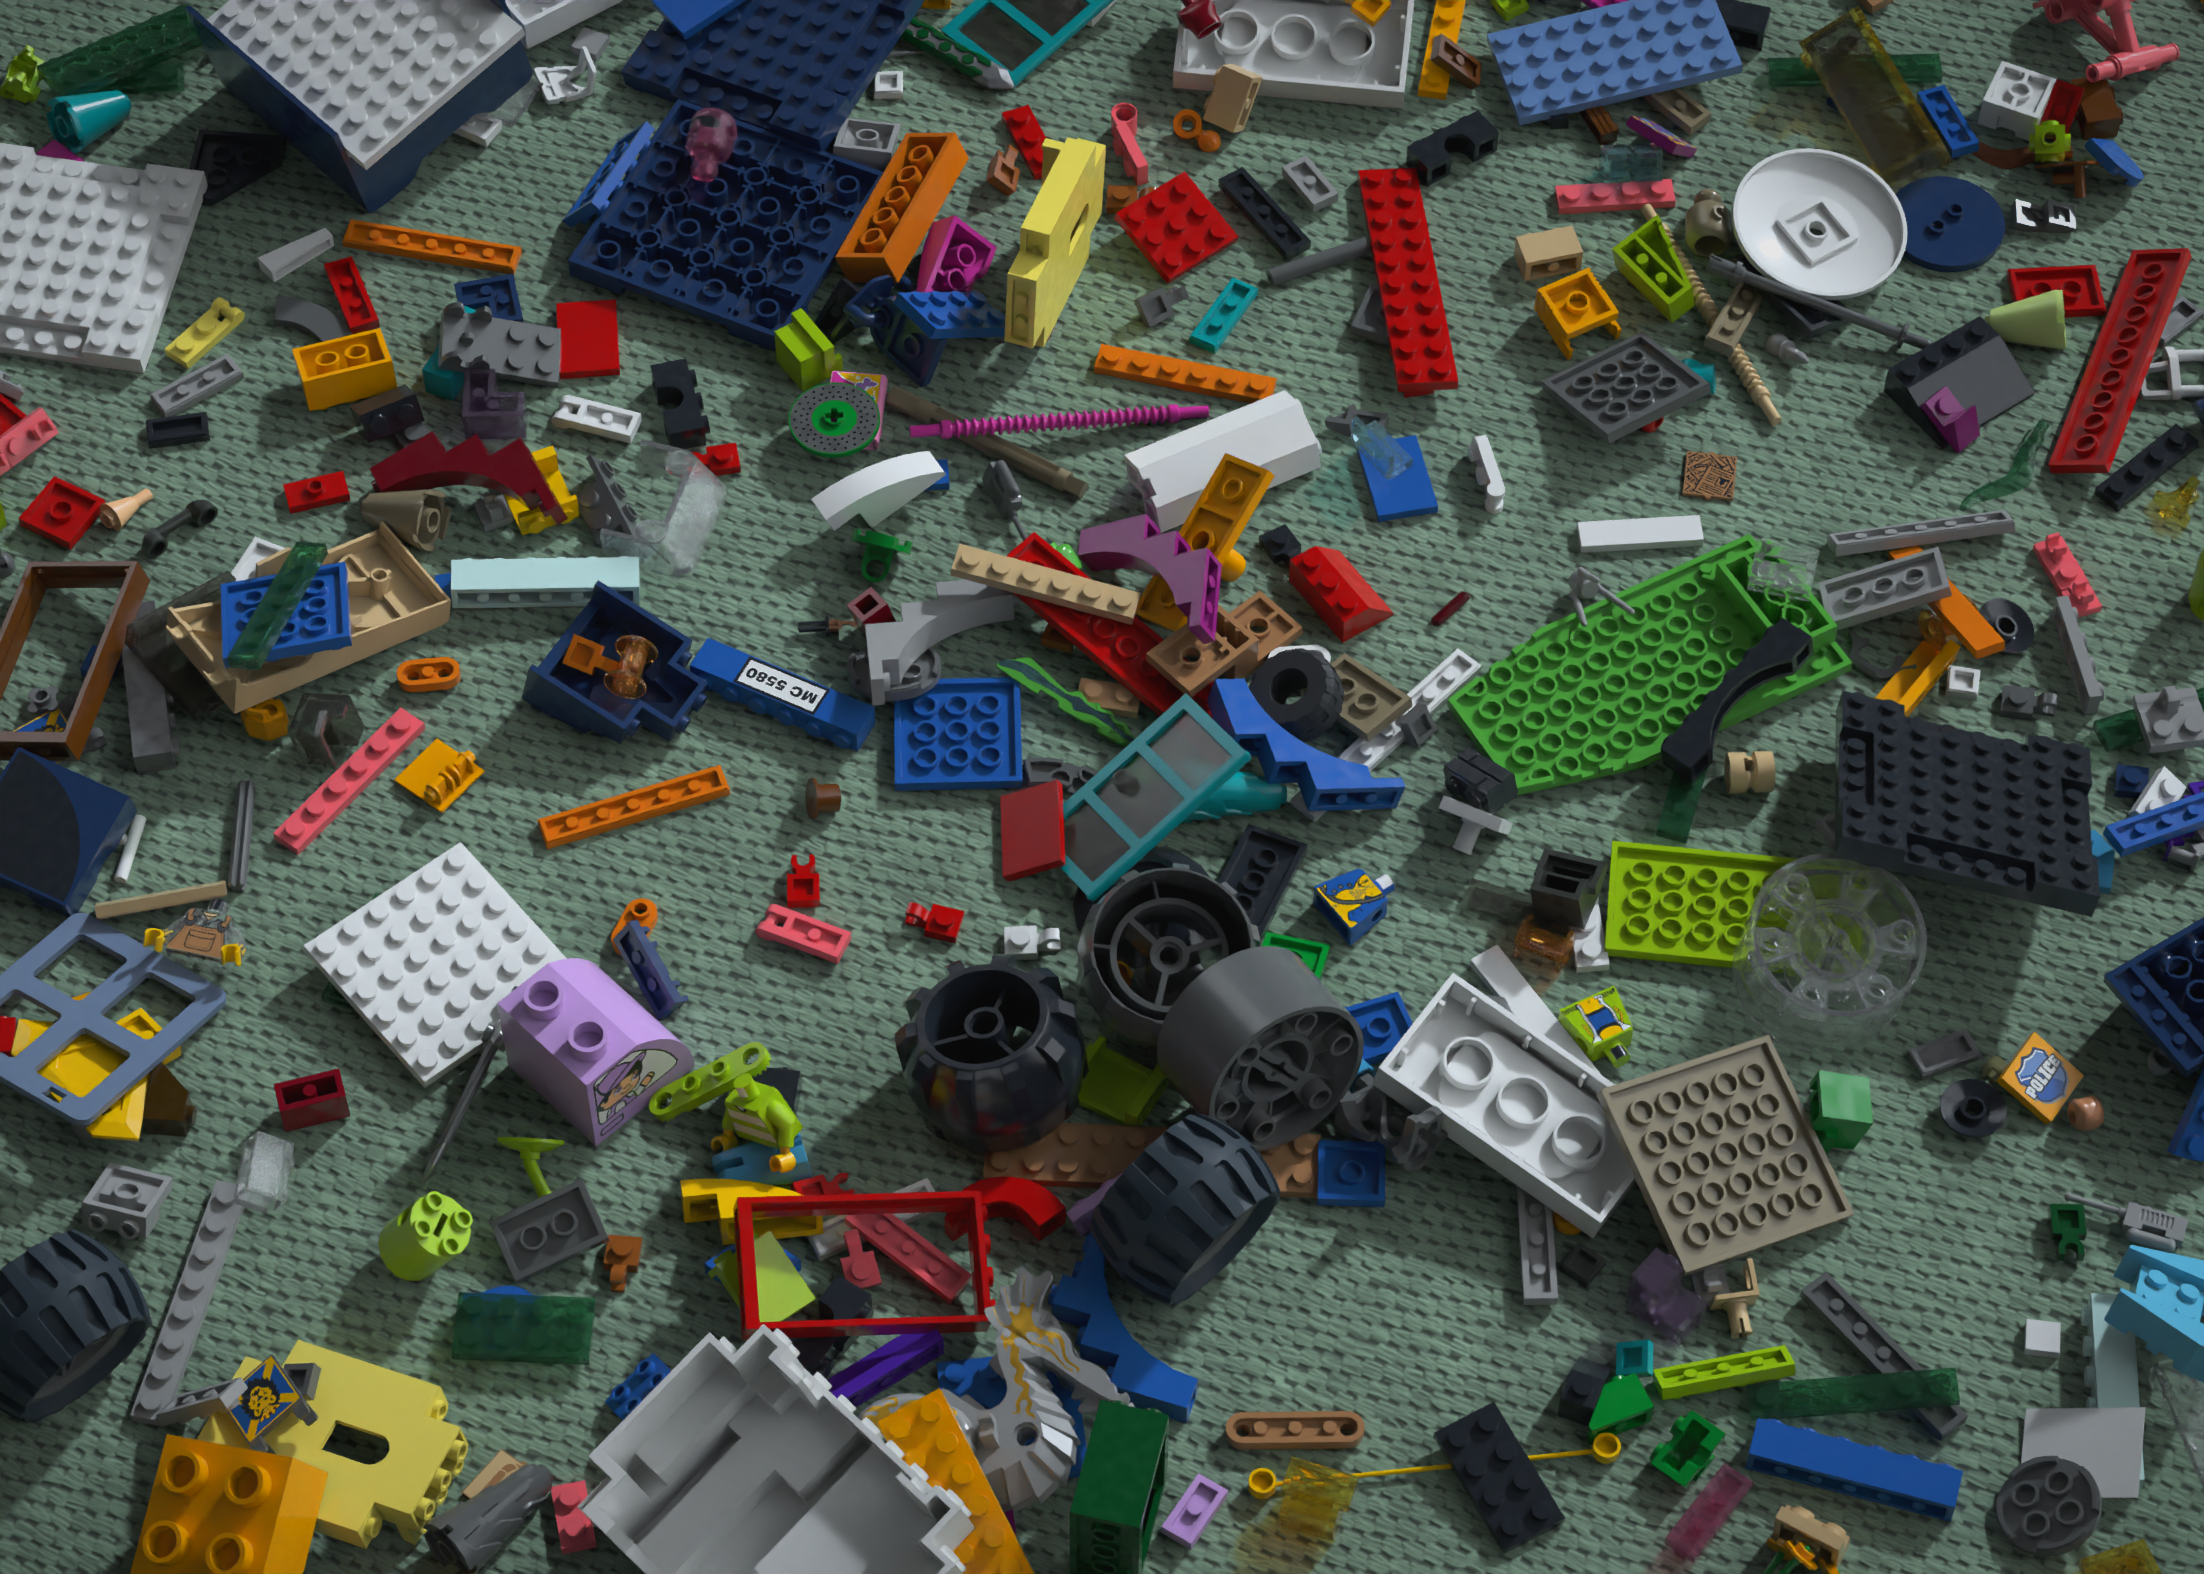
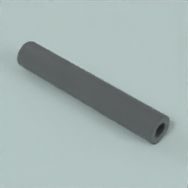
M1363 237L1266 270L1267 279L1273 287L1370 254V246L1367 239Z

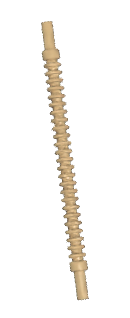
M1651 204L1642 206L1641 212L1647 222L1657 215ZM1662 223L1667 236L1670 238L1676 256L1679 258L1692 286L1695 306L1698 307V312L1702 314V318L1710 330L1720 314L1719 309L1715 306V302L1711 300V296L1707 294V289L1700 282L1699 276H1696V271L1689 264L1688 258H1685V253L1678 246L1677 240H1674V235L1671 234L1668 225ZM1738 343L1732 356H1727L1728 361L1732 363V367L1736 369L1735 372L1739 375V379L1743 381V386L1751 394V399L1756 405H1760L1772 426L1778 425L1782 418L1770 400L1771 394L1767 387L1764 386V382L1760 380V376L1756 374V369L1752 368L1753 364L1749 362L1748 356H1745V351L1741 349V345Z

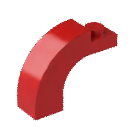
M1006 1176L992 1177L977 1181L962 1189V1191H981V1201L986 1202V1209H988L987 1219L1007 1217L1017 1220L1025 1225L1039 1241L1066 1223V1207L1049 1190L1030 1180ZM948 1212L944 1217L945 1234L952 1242L967 1233L966 1212Z

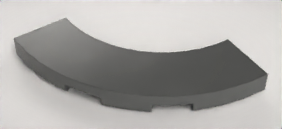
M276 296L275 326L291 327L307 334L311 333L320 342L352 335L345 323L324 307L298 298Z
M1023 759V768L1028 788L1058 779L1063 786V792L1074 795L1098 773L1084 765L1079 767L1063 763L1062 759ZM1110 784L1098 797L1128 827L1136 826V819L1128 801L1120 790H1116ZM1088 804V806H1089V807L1096 813V815L1099 817V819H1100V821H1101V823H1102V825H1103L1104 831L1113 830V829L1100 817V815Z

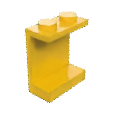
M553 445L531 452L568 517L567 520L560 524L569 523L574 518L580 517L578 499L576 495H570L563 480ZM503 494L521 535L539 533L547 527L556 525L551 515L545 518L539 507L530 511L519 501Z

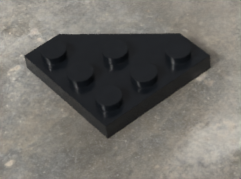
M199 129L189 169L204 171L208 187L206 193L203 194L201 205L213 206L282 166L287 146L286 136Z

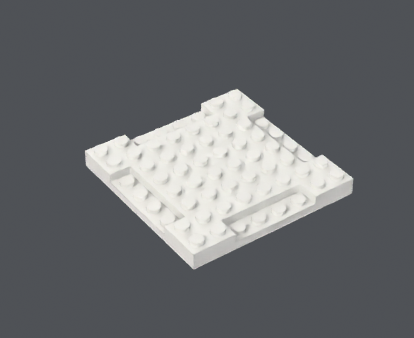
M0 143V352L144 373L203 202V194L206 193L208 187L204 171L148 163L145 170L40 156L35 154L33 147Z

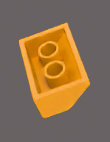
M380 328L292 349L309 411L324 410L330 406L346 402H356L359 399L379 395L397 388L393 362Z

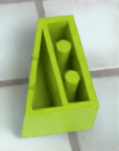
M1659 214L1612 248L1615 267L1671 323L1695 306L1692 286L1679 258L1676 256Z

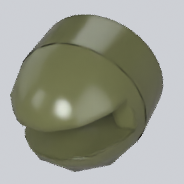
M1992 1056L1982 1067L1983 1079L1989 1077L1991 1079L1989 1084L1999 1085L1997 1079L2008 1064L2000 1057Z

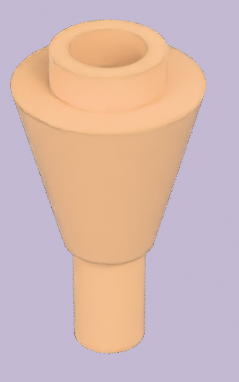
M145 488L132 497L102 504L100 507V519L107 528L119 531L141 505L153 498V495L149 489Z

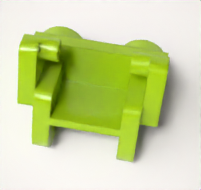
M26 45L8 63L5 80L0 86V95L3 98L15 99L24 103L27 101L34 103L38 98L41 88L36 85L38 81H42L48 67L43 64L44 60L33 55V47Z

